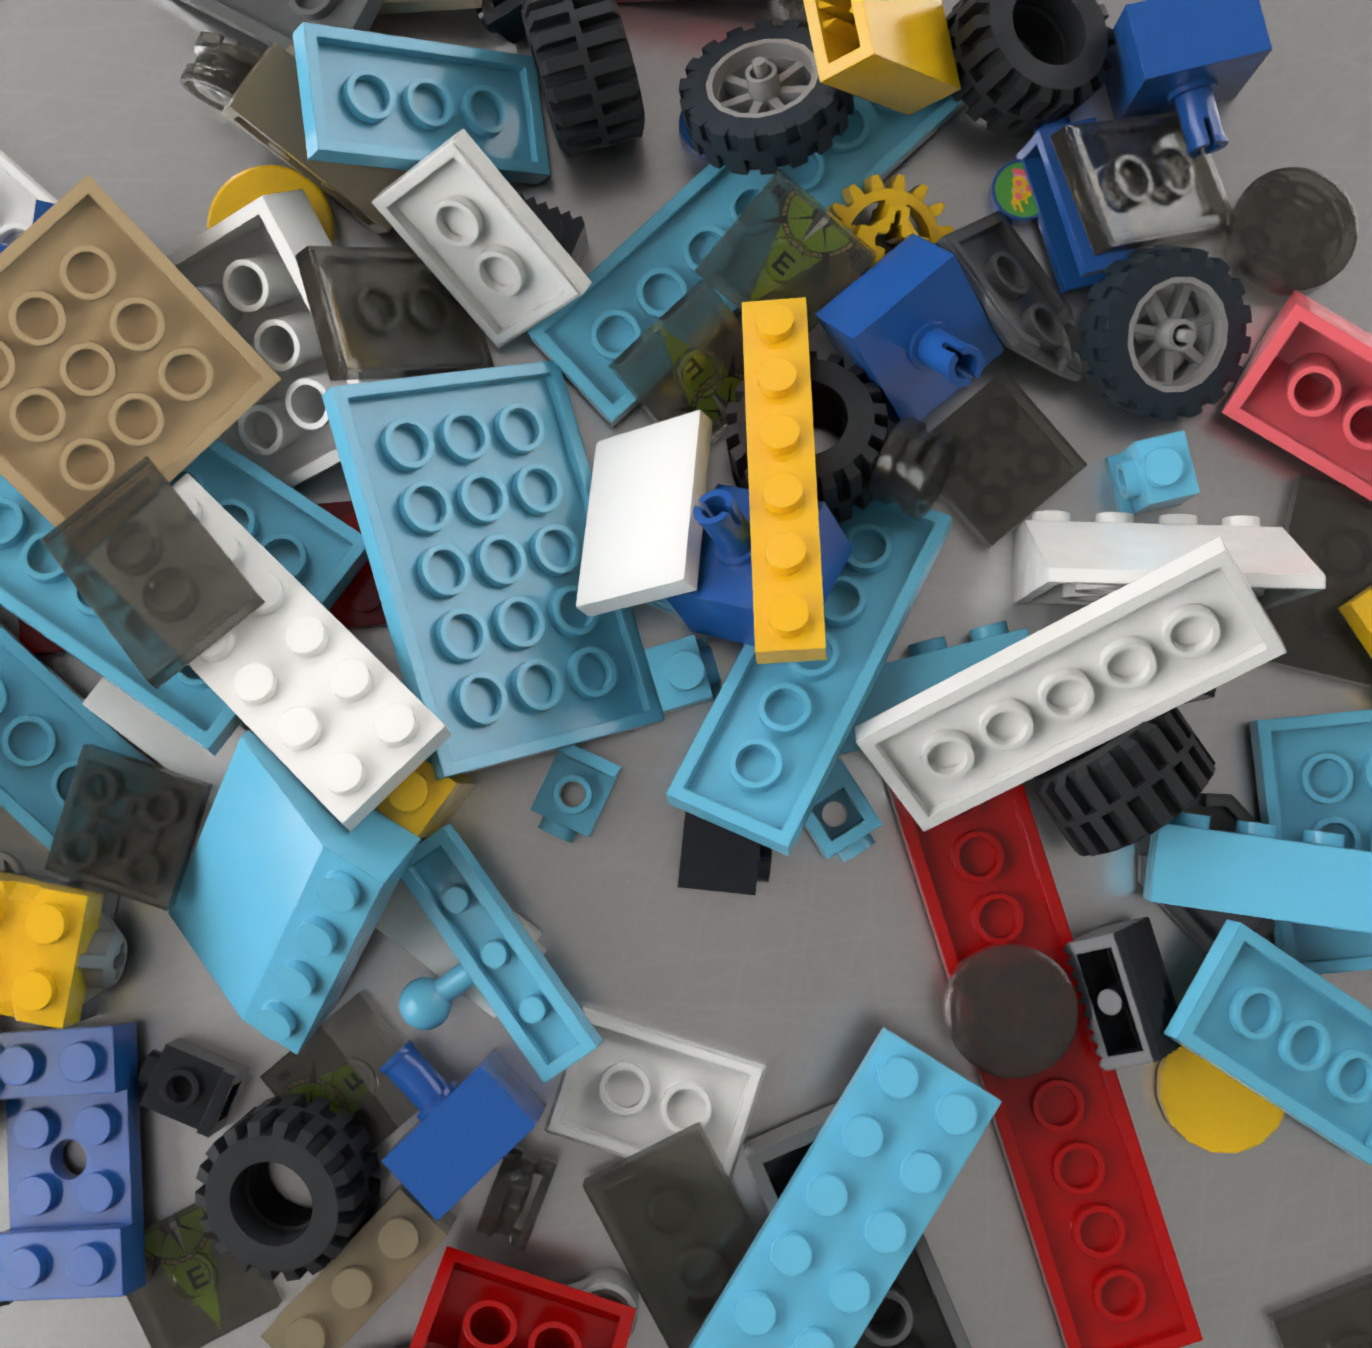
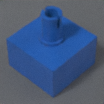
M1145 0L1126 5L1113 28L1115 43L1109 47L1115 54L1113 67L1105 72L1108 76L1105 86L1116 126L1177 112L1187 146L1186 153L1188 157H1200L1201 148H1204L1205 155H1209L1226 147L1229 141L1224 133L1217 102L1235 98L1272 51L1260 1Z
M914 233L910 234L815 314L838 355L844 357L846 368L849 369L854 364H857L866 372L867 383L876 382L882 393V403H886L888 419L907 432L961 387L971 385L970 379L973 377L978 379L983 369L1004 352L955 255Z
M717 484L714 490L707 492L698 500L700 505L704 507V510L696 506L693 510L694 518L703 527L697 590L667 597L666 599L691 632L755 646L749 489ZM818 501L823 601L825 603L853 547L825 502Z
M410 1040L379 1070L386 1074L419 1109L420 1113L416 1117L420 1121L397 1142L381 1162L438 1221L538 1124L547 1104L495 1049L459 1083L453 1080L449 1084L414 1047L415 1044Z

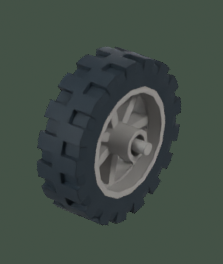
M772 20L756 22L755 28L743 31L742 26L727 32V38L719 43L714 39L702 48L703 55L699 59L692 58L686 66L687 78L680 79L679 94L681 97V109L693 148L699 156L705 153L707 162L719 169L724 165L729 166L731 173L748 175L749 170H760L761 175L778 173V167L788 164L791 165L792 169L808 163V156L817 152L819 155H822L833 146L832 138L835 135L842 136L849 126L847 115H853L854 99L852 94L820 83L810 31L802 27L801 21L785 20L783 25H773Z
M1158 245L1154 246V248L1135 249L1127 253L1129 259L1125 261L1116 260L1105 269L1104 273L1107 277L1102 283H1094L1086 299L1090 300L1091 303L1088 312H1081L1078 328L1079 330H1084V342L1078 343L1080 360L1087 361L1090 369L1085 372V375L1092 387L1103 391L1100 397L1112 406L1123 408L1124 412L1173 421L1176 420V416L1186 418L1196 416L1203 412L1201 406L1205 404L1214 405L1226 394L1223 388L1228 382L1235 383L1243 369L1238 364L1242 353L1248 354L1251 336H1246V324L1252 323L1250 305H1244L1241 297L1246 293L1244 285L1239 278H1233L1228 274L1231 267L1220 258L1208 257L1209 252L1202 249ZM1169 285H1174V291L1166 310H1164L1156 291ZM1189 299L1194 316L1180 319ZM1144 305L1148 315L1141 317L1137 321V318ZM1134 335L1137 342L1142 345L1136 352L1133 347ZM1177 351L1186 360L1173 373V352ZM1156 354V380H1153L1147 376L1142 367Z

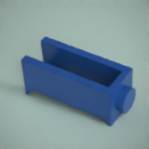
M1066 116L1049 125L1048 123H1041L1033 130L1034 136L1016 155L1017 160L1021 159L1039 214L1037 222L1061 295L1091 288L1094 283H1102L1107 277L1104 273L1105 269L1116 260L1125 261L1129 259L1127 253L1136 249L1130 245L1132 241L1098 138L1093 136L1091 129L1097 124L1096 117L1071 122L1070 118Z

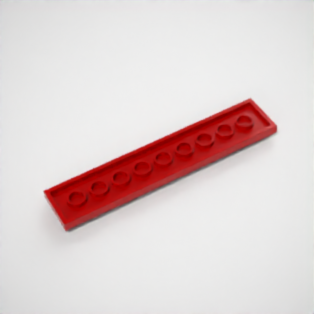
M885 781L982 1088L1002 1101L992 1119L1065 1348H1180L1202 1341L1201 1331L1116 1069L1106 1071L1099 1066L1102 1057L1095 1053L1098 1045L1091 1040L1094 1032L1087 1028L1090 1019L1083 1015L1086 1006L1079 1002L1082 993L1075 989L1078 981L1071 977L1074 968L1067 964L1070 955L1063 951L1066 944L1073 940L1023 783L924 832Z

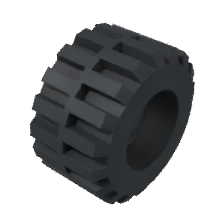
M523 0L521 10L523 23L544 101L559 147L568 157L642 137L645 124L643 100L632 53L616 1Z
M960 0L952 8L953 11L946 17L961 90L951 95L956 102L962 99L968 106V110L965 113L976 122L979 118L987 121V130L996 134H1000L1006 128L1010 138H1023L1029 132L1034 136L1033 130L1041 123H1048L1049 125L1070 115L1093 96L1107 80L1108 76L1105 72L1113 67L1115 54L1109 47L1115 43L1114 30L1106 26L1105 20L1109 17L1105 5L1098 4L1096 0ZM1019 39L1030 49L1033 56L1024 48Z
M809 351L814 427L830 430L840 437L838 442L832 447L815 454L818 501L825 502L832 515L841 524L852 518V506L856 505L864 510L873 501L872 489L881 490L886 479L885 467L889 465L886 403H882V393L876 382L867 383L866 372L857 364L846 369L844 368V357L830 353L827 360L817 359V351ZM742 380L734 390L736 402H728L725 413L727 426L724 429L736 487L749 489L745 381Z
M1175 707L1034 777L1030 786L1032 792L1074 851L1080 856H1096L1130 846L1151 835L1176 818L1204 790L1214 775L1216 763L1179 709Z
M291 1093L283 1101L279 1095L266 1099L260 1106H255L228 1129L205 1153L209 1158L199 1166L196 1177L197 1180L204 1183L195 1192L196 1206L206 1208L207 1212L200 1219L205 1233L214 1231L219 1239L213 1245L222 1256L227 1251L232 1253L237 1258L234 1266L245 1273L253 1266L259 1269V1278L273 1281L281 1272L286 1281L300 1280L307 1271L312 1275L318 1273L332 1259H336L370 1218L376 1206L372 1201L380 1193L381 1179L371 1175L380 1167L377 1152L367 1153L365 1146L371 1138L363 1127L356 1132L349 1124L354 1116L346 1109H341L337 1114L329 1110L331 1100L317 1096L308 1104L305 1093ZM267 1162L278 1163L293 1170L306 1184L311 1195L313 1208L299 1207L286 1201L275 1190L270 1181Z

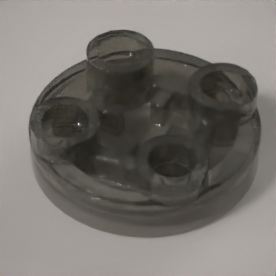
M1286 167L1270 171L1253 181L1232 207L1227 222L1226 260L1232 268L1240 271L1251 283L1265 291L1291 296L1294 290L1307 296L1336 277L1351 259L1358 236V223L1354 207L1344 190L1335 181L1320 172L1302 167Z
M1008 943L992 945L964 958L954 969V974L945 992L944 1021L953 1044L961 1055L975 1067L994 1076L1024 1078L1048 1069L1066 1052L1075 1035L1078 1022V1002L1069 977L1052 958L1024 945Z

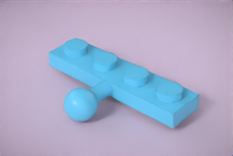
M450 823L443 826L418 844L401 879L460 963L438 979L420 977L408 983L402 990L399 998V1010L402 1018L408 1025L418 1030L437 1028L448 1018L452 1008V1001L476 985L545 1084L596 1049L603 1040L453 825Z

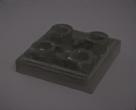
M1005 369L907 452L908 457L988 549L1088 465Z
M94 744L83 745L44 869L165 911L174 908L213 784Z

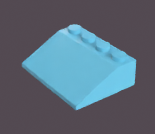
M247 730L240 737L168 914L240 1018L259 1030L268 1039L278 1042L298 1055L335 1008L421 838L375 809L352 831H349L256 734Z

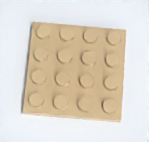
M89 174L0 253V474L88 558L281 380L276 372Z

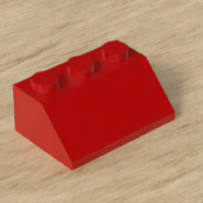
M446 1246L409 1348H626L636 1308Z

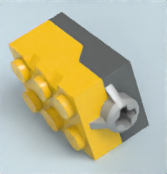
M0 870V1015L14 1017L16 1021L60 1029L96 1016L100 994L119 981L127 958V941L114 923L120 893L119 889L80 882H66L57 878L30 873H16L13 870Z

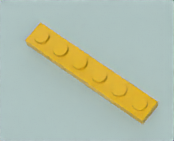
M806 297L741 302L757 664L827 660Z

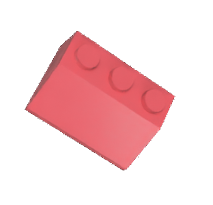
M1294 290L1258 343L1226 401L1222 413L1372 501V334Z

